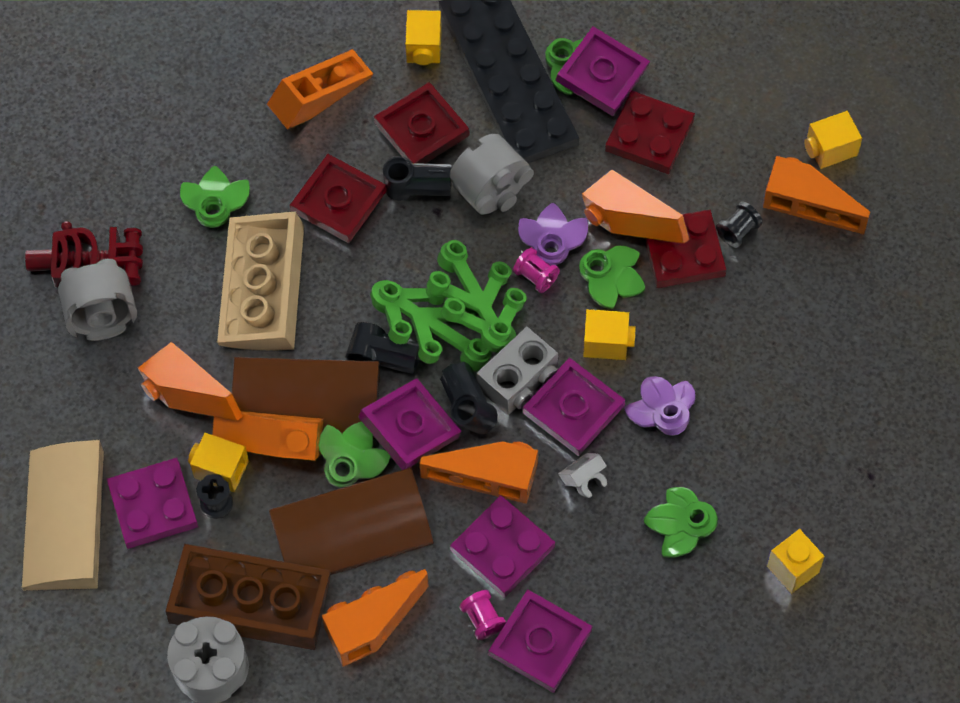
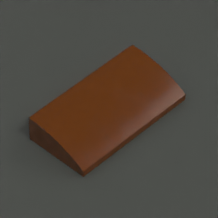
M234 357L232 395L240 411L323 419V430L327 425H331L343 434L351 425L362 422L358 417L361 409L379 399V361Z
M411 468L269 510L283 561L327 569L331 571V575L434 544Z
M184 544L165 612L169 624L180 625L183 622L199 617H216L231 622L241 637L315 650L322 623L331 571Z

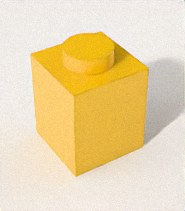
M407 10L405 42L407 63L419 65L440 63L441 11Z
M847 110L810 123L807 139L804 140V144L809 157L815 158L820 169L858 156L862 136Z
M586 309L583 357L626 360L627 347H634L636 326H629L630 312Z
M204 433L200 444L195 443L188 458V463L191 466L195 479L201 481L207 475H221L228 482L230 491L234 493L249 462L245 446L208 433Z
M798 529L771 550L767 567L792 594L820 573L825 556L802 530Z

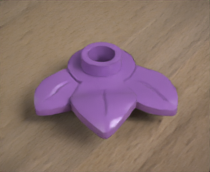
M551 203L540 213L537 221L521 218L519 220L518 233L523 243L537 251L538 257L550 266L558 265L567 258L569 250L583 244L588 234V221L586 218H578L567 222L566 217L558 206ZM552 247L555 248L557 252L550 253L545 250L547 248Z
M647 377L641 384L642 399L624 407L628 418L638 426H656L666 435H678L686 429L690 421L689 409L696 400L695 390L688 381L680 382L672 387L662 377Z

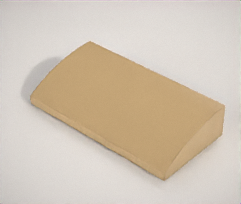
M296 211L229 218L217 339L219 346L246 350H294L304 223Z
M100 440L61 443L30 451L22 577L23 591L98 588L104 451Z

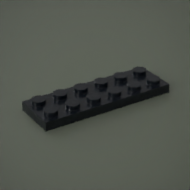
M511 0L439 1V10L499 134L527 163H531L578 146L579 136Z

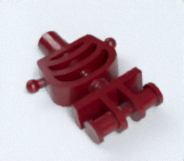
M65 221L61 225L62 231L53 233L52 249L26 250L25 253L27 271L51 270V277L57 288L62 281L61 274L66 269L71 268V266L73 268H80L86 265L97 264L103 259L115 260L118 267L126 271L130 286L138 285L141 282L139 270L143 267V260L138 256L143 254V246L140 244L142 231L138 228L125 229V242L119 243L120 237L117 227H110L109 250H101L100 252L96 239L89 229L83 227L72 228V224L69 221ZM81 243L90 245L92 250L90 252L83 251ZM68 245L75 246L76 252L72 251L71 253Z

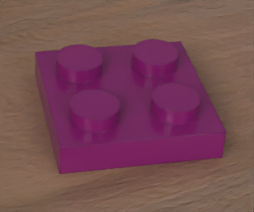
M592 26L558 72L555 81L613 116L644 74L650 61Z
M569 357L524 405L523 414L579 456L625 406V399Z
M417 378L361 409L358 416L401 470L413 466L421 461V457L429 456L457 440L461 433L459 427Z
M177 457L107 479L127 549L198 528Z
M500 495L450 545V551L505 598L555 548V541Z
M527 589L488 650V656L554 693L590 636L593 626Z

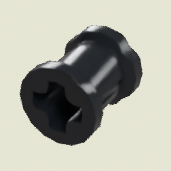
M742 201L736 206V212L726 221L721 220L716 224V230L726 244L737 248L742 244V238L751 229H758L763 222L757 210L747 202Z
M216 474L207 475L198 482L196 492L203 513L213 519L223 518L228 515L233 507V498L230 494L228 482L221 475Z

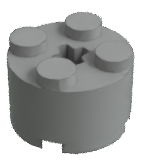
M489 134L478 140L482 145L474 151L468 147L458 157L450 171V178L453 180L451 184L481 215L491 213L497 209H500L502 212L509 210L517 201L515 195L534 175V171L529 167V164L501 135Z
M103 259L97 264L86 265L80 268H68L62 272V281L58 286V294L66 328L72 336L77 337L76 333L86 335L87 340L109 339L123 333L126 330L125 324L131 319L134 323L137 318V309L126 271L118 267L115 260Z
M199 617L183 622L175 629V633L168 646L167 659L175 683L184 694L195 702H223L230 698L231 694L246 681L249 669L248 657L240 634L229 621L216 617ZM210 657L208 664L202 663L206 661V658Z

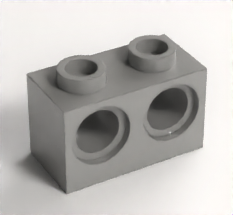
M526 326L477 372L478 384L483 394L505 414L509 415L516 408L522 409L533 397V392L541 384L544 385L558 370V352ZM529 358H536L541 362L536 365H530L524 361ZM505 381H510L516 384L514 387L509 389L500 386V384Z

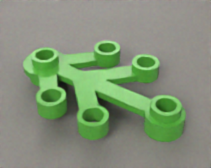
M451 240L441 247L437 262L445 271L456 273L465 291L451 285L449 276L441 271L431 273L426 285L427 289L434 295H442L448 298L441 310L444 319L449 322L460 323L479 332L484 347L492 352L499 353L516 337V332L511 323L516 313L522 310L527 296L521 289H508L503 299L505 307L497 318L491 306L501 286L505 285L511 276L512 270L510 266L504 262L493 263L488 273L489 281L484 291H482L466 262L468 258L466 246L460 241ZM465 306L478 312L480 318L465 312Z
M388 280L379 281L373 285L370 293L372 304L376 310L386 314L390 327L388 336L394 343H407L412 333V326L407 321L402 320V312L412 320L420 348L418 356L423 362L428 364L436 363L442 352L441 344L433 340L431 332L462 351L460 361L468 363L472 371L478 372L489 362L491 351L484 347L481 339L469 340L443 323L447 321L441 314L443 307H418L412 303L429 302L433 305H441L445 302V296L434 295L427 288H402L397 283ZM465 306L466 312L476 316V311Z

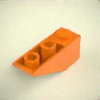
M426 569L417 573L416 571L405 572L394 583L383 588L381 586L372 587L365 591L361 598L350 603H337L331 606L326 614L322 615L324 629L342 667L379 650L429 587Z

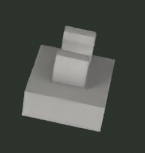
M586 453L558 473L565 486L576 487L578 493L585 498L592 496L591 491L588 489L590 479L593 478L599 487L607 486L606 477L600 473L607 465L600 454Z

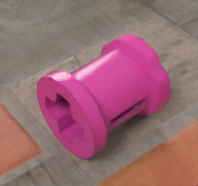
M530 247L519 256L513 267V272L518 276L521 274L535 284V290L539 293H544L555 282L560 269L556 265L550 266L537 256V251Z
M488 590L472 594L463 600L459 606L461 611L467 613L476 629L475 636L478 640L487 639L497 634L506 624L505 619L498 616L491 604L490 599L492 596Z

